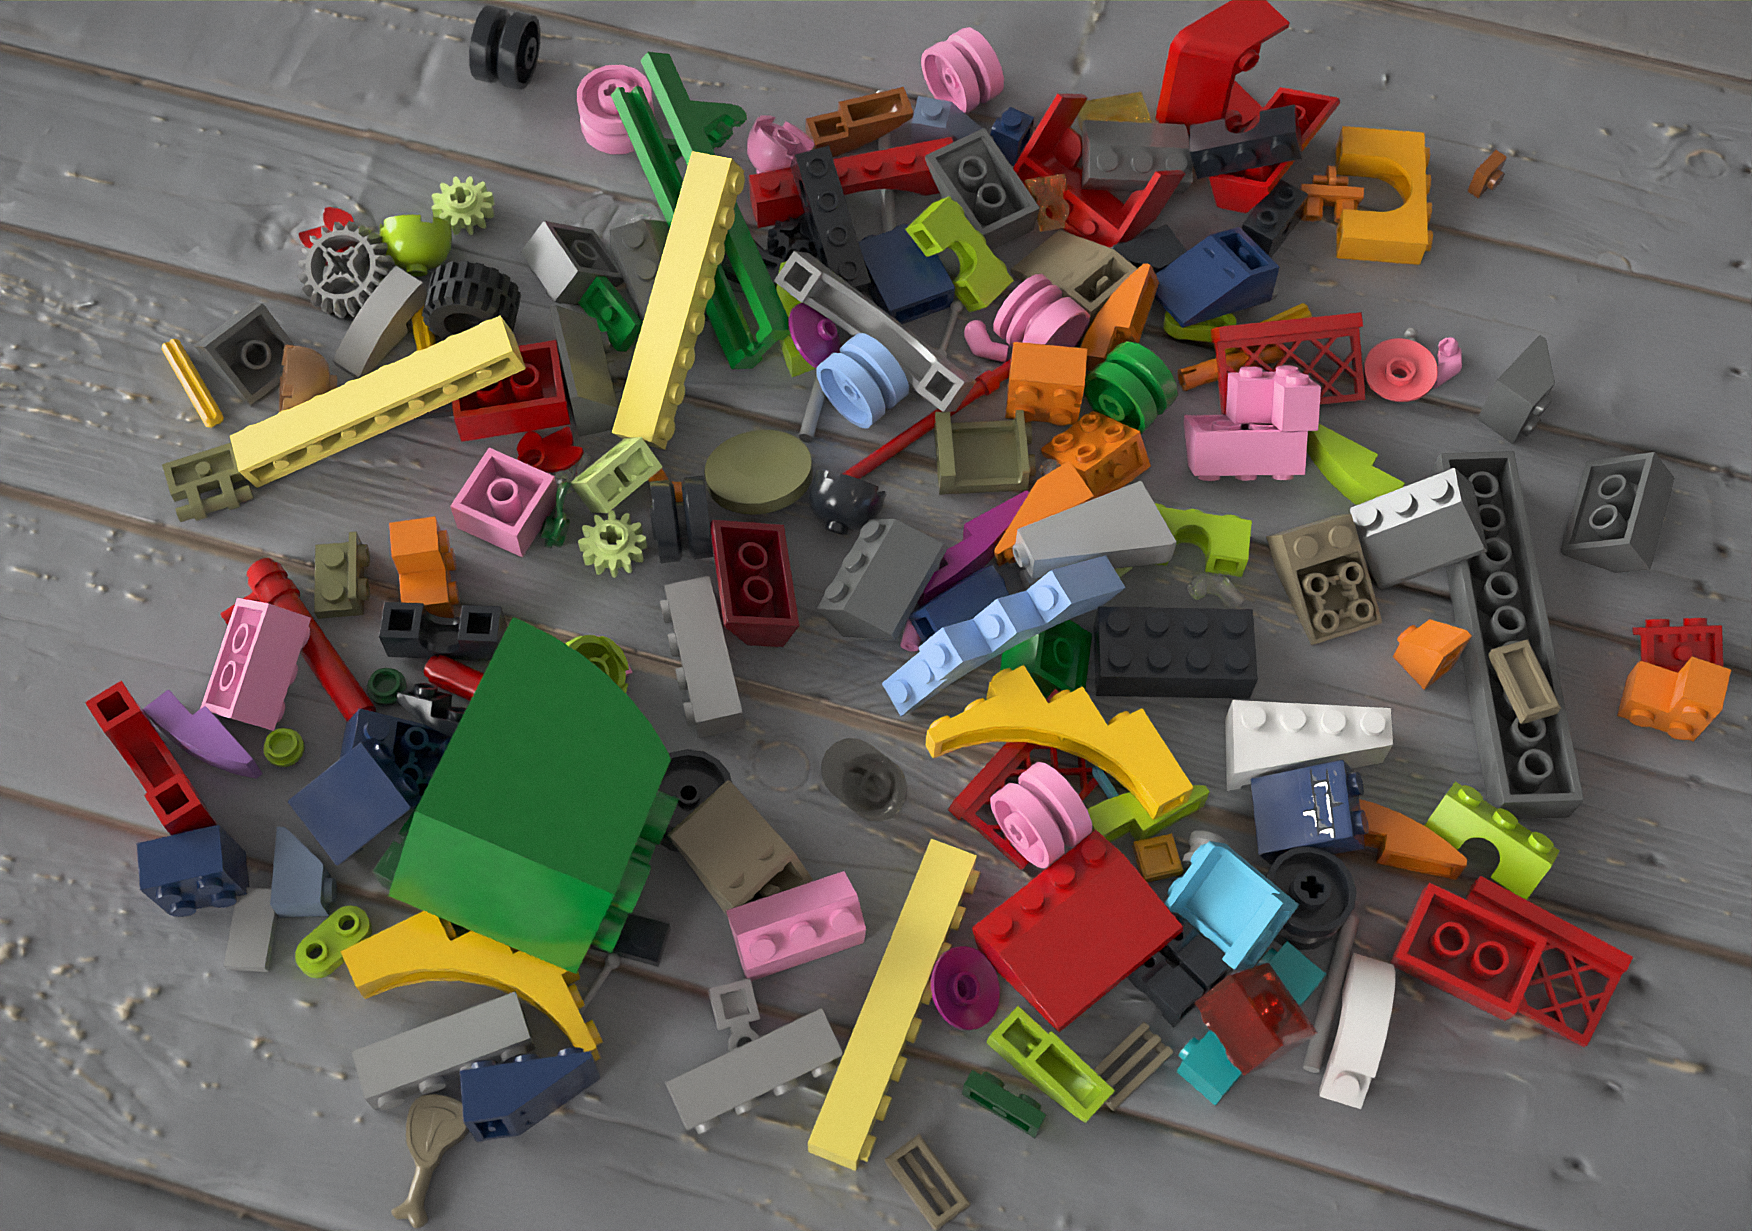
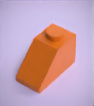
M1429 619L1417 628L1415 625H1411L1397 638L1400 644L1393 658L1425 690L1454 667L1472 635L1467 630Z

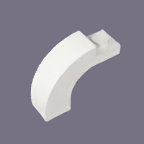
M1353 953L1341 990L1342 1010L1338 1031L1319 1094L1320 1097L1361 1109L1371 1078H1375L1387 1036L1395 992V968L1393 964Z

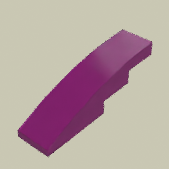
M1028 490L964 524L962 541L946 550L939 563V570L933 573L917 602L919 606H922L970 573L985 567L995 556L994 550L1027 498Z

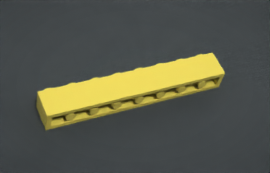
M694 151L691 153L612 430L613 434L622 439L642 437L648 446L665 450L667 442L674 434V417L678 405L684 399V382L687 372L692 368L695 360L694 347L697 336L701 334L705 325L704 312L707 301L714 293V277L717 266L724 258V241L727 231L734 223V206L737 196L744 188V170L731 158Z
M501 316L485 320L478 326L460 334L449 336L442 342L426 349L418 350L412 355L390 365H384L370 374L348 381L343 386L325 394L317 395L311 400L291 409L283 410L262 422L249 425L244 430L230 435L238 470L256 488L261 487L525 370L526 368L515 335Z
M934 839L930 840L809 1138V1153L854 1171L857 1170L860 1160L868 1162L877 1137L870 1135L876 1119L882 1122L885 1120L892 1101V1097L887 1096L886 1093L892 1080L899 1083L908 1058L901 1055L907 1041L914 1044L923 1020L917 1018L922 1003L929 1006L933 998L931 991L933 968L938 958L945 951L952 948V944L946 941L951 929L958 931L962 924L966 908L960 905L965 893L972 895L978 883L981 872L975 870L977 855Z

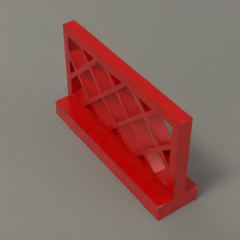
M1362 312L1221 326L1211 329L1212 343H1215L1221 415H1226L1227 373H1236L1226 364L1225 349L1238 348L1249 357L1242 367H1249L1254 361L1266 372L1276 371L1277 366H1282L1290 358L1303 369V374H1309L1323 386L1320 394V405L1366 400L1359 330L1360 327H1363ZM1350 336L1351 352L1342 361L1329 350V347L1338 337ZM1318 339H1328V341L1323 345ZM1302 341H1309L1320 350L1308 365L1293 353ZM1294 342L1289 349L1282 344ZM1269 344L1275 345L1284 353L1273 369L1257 357L1264 347ZM1250 346H1258L1254 352L1250 351L1247 348ZM1324 354L1339 366L1328 381L1313 370V367ZM1351 360H1352V369L1348 366V364L1351 362ZM1343 370L1353 378L1355 394L1342 395L1332 386ZM1327 390L1334 395L1329 397H1322Z
M1056 689L1046 698L1048 704L1050 699L1059 693ZM1006 742L954 799L947 810L958 820L961 818L965 819L1022 871L1029 861L1010 845L1009 839L1005 836L999 825H987L975 813L983 805L991 804V796L998 788L1000 790L1005 787V780L1008 777H1020L1023 772L1031 767L1030 753L1033 749H1050L1051 767L1062 776L1079 775L1081 792L1078 795L1082 802L1098 785V782L1093 777L1087 784V775H1093V768H1086L1084 758L1078 757L1079 768H1059L1057 748L1027 742ZM1024 760V769H1016ZM996 832H1002L1003 838L1000 837Z
M1482 876L1478 877L1471 885L1466 895V900L1547 938L1548 941L1543 952L1554 949L1562 953L1569 968L1568 971L1548 976L1541 956L1537 964L1541 978L1531 980L1528 987L1543 983L1551 1006L1537 1010L1528 1005L1524 995L1517 1011L1578 1045L1586 1047L1622 974L1627 971L1633 956ZM1574 960L1584 966L1576 968ZM1594 970L1607 977L1608 980L1601 993L1587 996L1579 973ZM1571 976L1579 999L1559 1004L1551 981ZM1598 999L1592 1011L1589 1001ZM1582 1004L1587 1018V1023L1582 1033L1566 1026L1561 1009ZM1554 1012L1556 1020L1545 1013Z

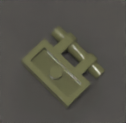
M231 442L162 464L170 495L174 502L186 498L189 501L188 505L175 508L180 522L193 518L199 521L208 518V513L227 507L229 510L241 507L240 503L254 499L250 485L237 489L234 487L233 483L245 480L246 478L238 470ZM221 487L222 494L202 500L201 493Z

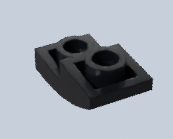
M417 683L414 684V688L399 692L397 695V701L416 719L450 737H453L467 709L451 707L452 694L438 691V686L433 684Z

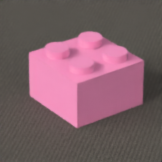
M488 448L450 506L457 528L523 558L542 528L545 517L549 516L556 506L557 484L555 476L492 448Z

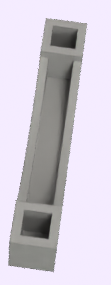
M794 251L774 280L775 283L801 303L812 307L851 335L855 336L857 333H864L878 340L898 361L906 375L907 381L913 385L915 391L942 412L956 411L976 383L974 379L811 254Z

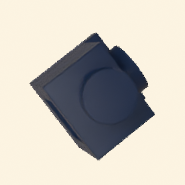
M1009 107L1002 114L1001 118L998 117L995 120L990 136L993 137L994 142L1009 164L1014 166L1032 137L1034 117L1012 107Z

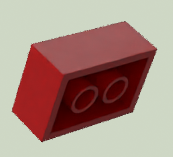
M556 340L519 345L525 370L452 401L454 420L461 442L571 425Z
M1429 883L1421 892L1389 963L1409 975L1506 1021L1516 1014L1548 939Z

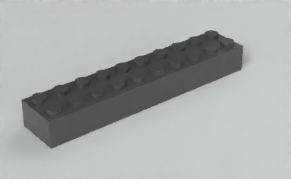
M1514 451L1440 453L1429 477L1455 468L1474 485L1488 552L1446 566L1456 627L1467 630L1472 635L1461 653L1487 802L1497 809L1502 808L1509 811L1517 819L1568 818L1584 801L1515 453ZM1528 639L1561 709L1555 715L1520 724L1488 655L1492 649Z

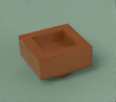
M1495 150L1476 169L1467 191L1479 198L1488 188L1494 190L1505 175L1501 170L1507 156Z

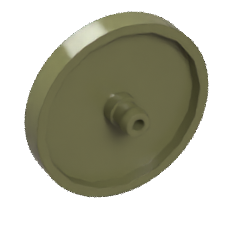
M754 430L733 436L716 447L707 459L704 473L708 492L717 504L732 512L754 515L783 509L802 497L812 482L813 465L807 446L797 437L776 430Z

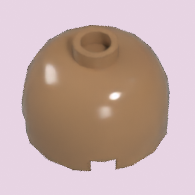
M285 344L282 357V365L285 366L282 377H280L279 412L291 409L311 400L317 395L325 394L337 388V375H330L329 364L323 355L311 348Z

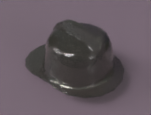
M855 738L837 741L826 750L821 762V775L825 786L836 798L855 813L868 821L883 822L893 818L902 809L907 798V782L904 773L891 759L871 744Z

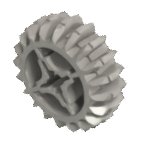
M348 221L344 228L340 222H334L332 232L326 227H321L322 237L318 239L316 236H310V240L313 243L311 249L301 247L307 259L297 261L298 266L304 270L297 276L298 280L305 284L301 288L303 293L308 297L311 296L309 300L315 307H321V310L328 315L334 312L339 318H345L347 312L352 317H356L370 295L391 272L388 268L395 265V261L391 256L386 255L388 246L386 243H381V236L377 232L371 233V229L368 226L362 224L358 228L357 224ZM351 246L344 252H336L343 247ZM328 261V269L323 275L325 264ZM341 262L346 267L348 266L350 268L349 271L354 274V278L345 273L338 263ZM370 264V270L367 278L365 279L364 272L366 267ZM349 287H357V289H355L352 292L346 294H337L338 292L342 293L345 289Z

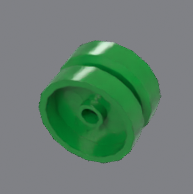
M1126 341L1116 346L1107 355L1103 363L1098 364L1086 375L1084 394L1094 411L1140 431L1142 435L1154 423L1157 415L1163 414L1178 397V389L1171 371L1157 355L1138 343Z

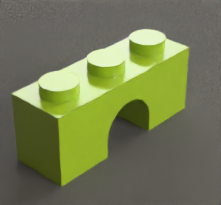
M950 196L932 203L905 229L926 257L942 252L946 248L956 253L960 262V270L957 277L952 281L955 287L954 293L969 313L986 308L1014 281L1007 272L1004 262L993 254L987 246L984 236L974 229L965 217L963 208L953 201Z
M1154 503L1175 538L1176 545L1192 543L1203 551L1206 559L1204 572L1242 577L1249 557L1252 520L1241 519L1239 516L1232 514L1223 516L1206 514L1197 509L1180 510L1167 508L1162 504ZM1168 562L1159 563L1157 565L1167 566Z
M1456 781L1424 825L1449 842L1457 850L1466 840L1471 838H1484L1493 843L1498 849L1500 862L1490 878L1525 900L1528 899L1543 879L1560 852L1559 849L1554 847L1553 842L1547 836L1539 832H1531L1519 824L1517 818L1512 813L1502 808H1495L1483 800V796L1476 789L1468 785L1462 786Z

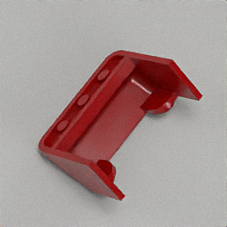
M1231 0L1183 28L1174 37L1169 47L1155 117L1156 121L1160 124L1185 125L1188 135H1190V125L1225 119L1227 129L1231 133H1239L1241 129L1250 125L1263 107L1235 81V76L1242 71H1250L1259 61L1262 43L1289 28L1290 22L1267 0Z
M1057 94L1013 169L1040 207V211L1067 233L1109 248L1120 242L1126 243L1135 238L1157 219L1185 173L1181 170L1156 171L1146 188L1132 193L1125 204L1107 190L1082 189V170L1077 167L1082 157V137L1071 128V125L1088 97L1084 94Z

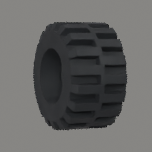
M449 262L446 266H439L431 276L422 313L423 321L426 326H429V330L433 334L440 336L439 338L442 340H446L449 336L460 334L478 326L485 320L501 316L511 331L514 332L521 292L518 291L519 287L517 284L510 281L511 278L506 274L500 273L498 269L487 267L477 262Z

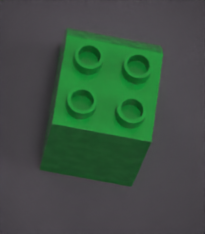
M512 617L415 810L388 896L576 974L590 945L609 953L613 951L629 913H632L652 867L649 865L656 845L660 844L679 800L658 790L671 760L669 752L652 724L633 700L606 673L582 654L554 636Z

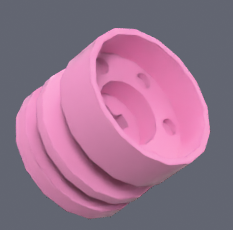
M1035 274L1022 282L1004 301L994 320L993 331L1003 340L1006 339V342L1012 347L1013 342L1075 347L1086 331L1090 314L1072 298H1062L1060 288L1052 285V282L1043 274Z

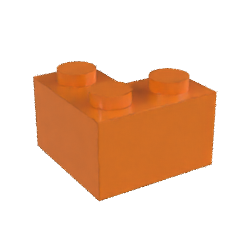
M436 516L390 522L391 555L399 574L401 602L423 603L425 609L435 616L454 618L453 605L459 604L460 599L457 582H451L450 571H455L457 567L454 549L450 548L447 530H440Z
M1691 657L1679 673L1639 661L1626 678L1617 716L1628 719L1632 724L1640 727H1652L1667 732L1672 738L1694 742L1722 711L1731 669L1695 657Z

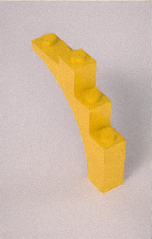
M1024 665L1014 670L1006 668L995 674L989 682L987 700L984 698L977 699L970 703L964 709V712L952 718L950 716L941 717L933 722L927 730L925 746L932 758L962 747L988 742H1027L1055 747L1084 758L1112 775L1130 791L1153 820L1187 803L1194 788L1142 708L1131 714L1128 711L1121 712L1114 716L1107 725L1083 686L1072 692L1067 689L1057 693L1050 699L1048 704Z
M422 911L340 951L356 988L364 999L395 987L426 981H464L490 986L508 994L516 992L518 998L546 1015L570 1040L574 1048H583L584 1052L591 1051L595 1061L601 1059L596 1046L603 1042L593 1020L585 1023L578 1010L585 1006L576 985L572 984L581 979L578 971L575 974L474 931L457 937L450 921L443 918L440 919L438 916L426 911Z

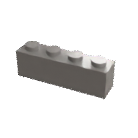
M710 576L664 585L667 599L661 600L660 606L664 623L672 622L674 633L667 634L672 657L680 656L682 667L675 668L679 690H687L690 702L683 703L687 725L696 726L698 738L743 729V712Z
M516 992L351 1052L365 1100L373 1109L388 1110L405 1102L404 1098L419 1092L422 1095H428L444 1089L446 1082L459 1078L460 1070L471 1069V1065L475 1062L493 1060L497 1061V1063L503 1062V1064L513 1063L516 1057L525 1055L536 1048L521 1002Z
M820 1008L665 1082L685 1129L689 1130L695 1127L698 1134L721 1124L722 1122L718 1115L734 1108L736 1114L739 1115L760 1105L758 1096L772 1089L775 1096H778L799 1086L796 1078L809 1071L812 1072L815 1078L836 1068L837 1065L834 1059L842 1056L843 1052L823 1009Z

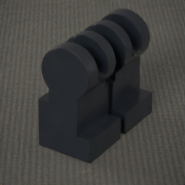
M1180 916L1175 917L1183 926V932L1159 950L1161 953L1157 952L1144 963L1146 966L1142 964L1127 977L1138 990L1145 993L1163 1012L1162 1016L1173 1028L1199 1004L1201 997L1204 999L1231 971V967L1222 960L1225 953L1208 938L1204 939L1187 920ZM1164 957L1175 963L1177 967L1172 968Z

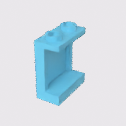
M1209 841L1207 844L1201 845L1191 857L1192 865L1184 876L1179 877L1172 883L1167 892L1169 897L1164 904L1171 912L1179 913L1225 953L1222 960L1234 970H1252L1299 904L1227 844Z

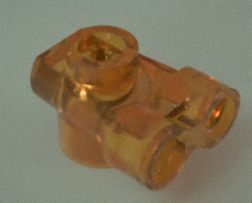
M1065 174L1025 180V187L1040 207L1037 216L1040 232L1064 229L1065 220L1069 215V206L1063 196V191H1067ZM1046 207L1050 208L1053 212L1051 219L1046 215Z

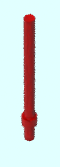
M1011 359L995 370H987L976 377V383L957 410L950 412V417L982 395L989 396L999 389L1000 383L1009 377ZM937 408L842 474L861 479L934 429L935 412L942 411Z

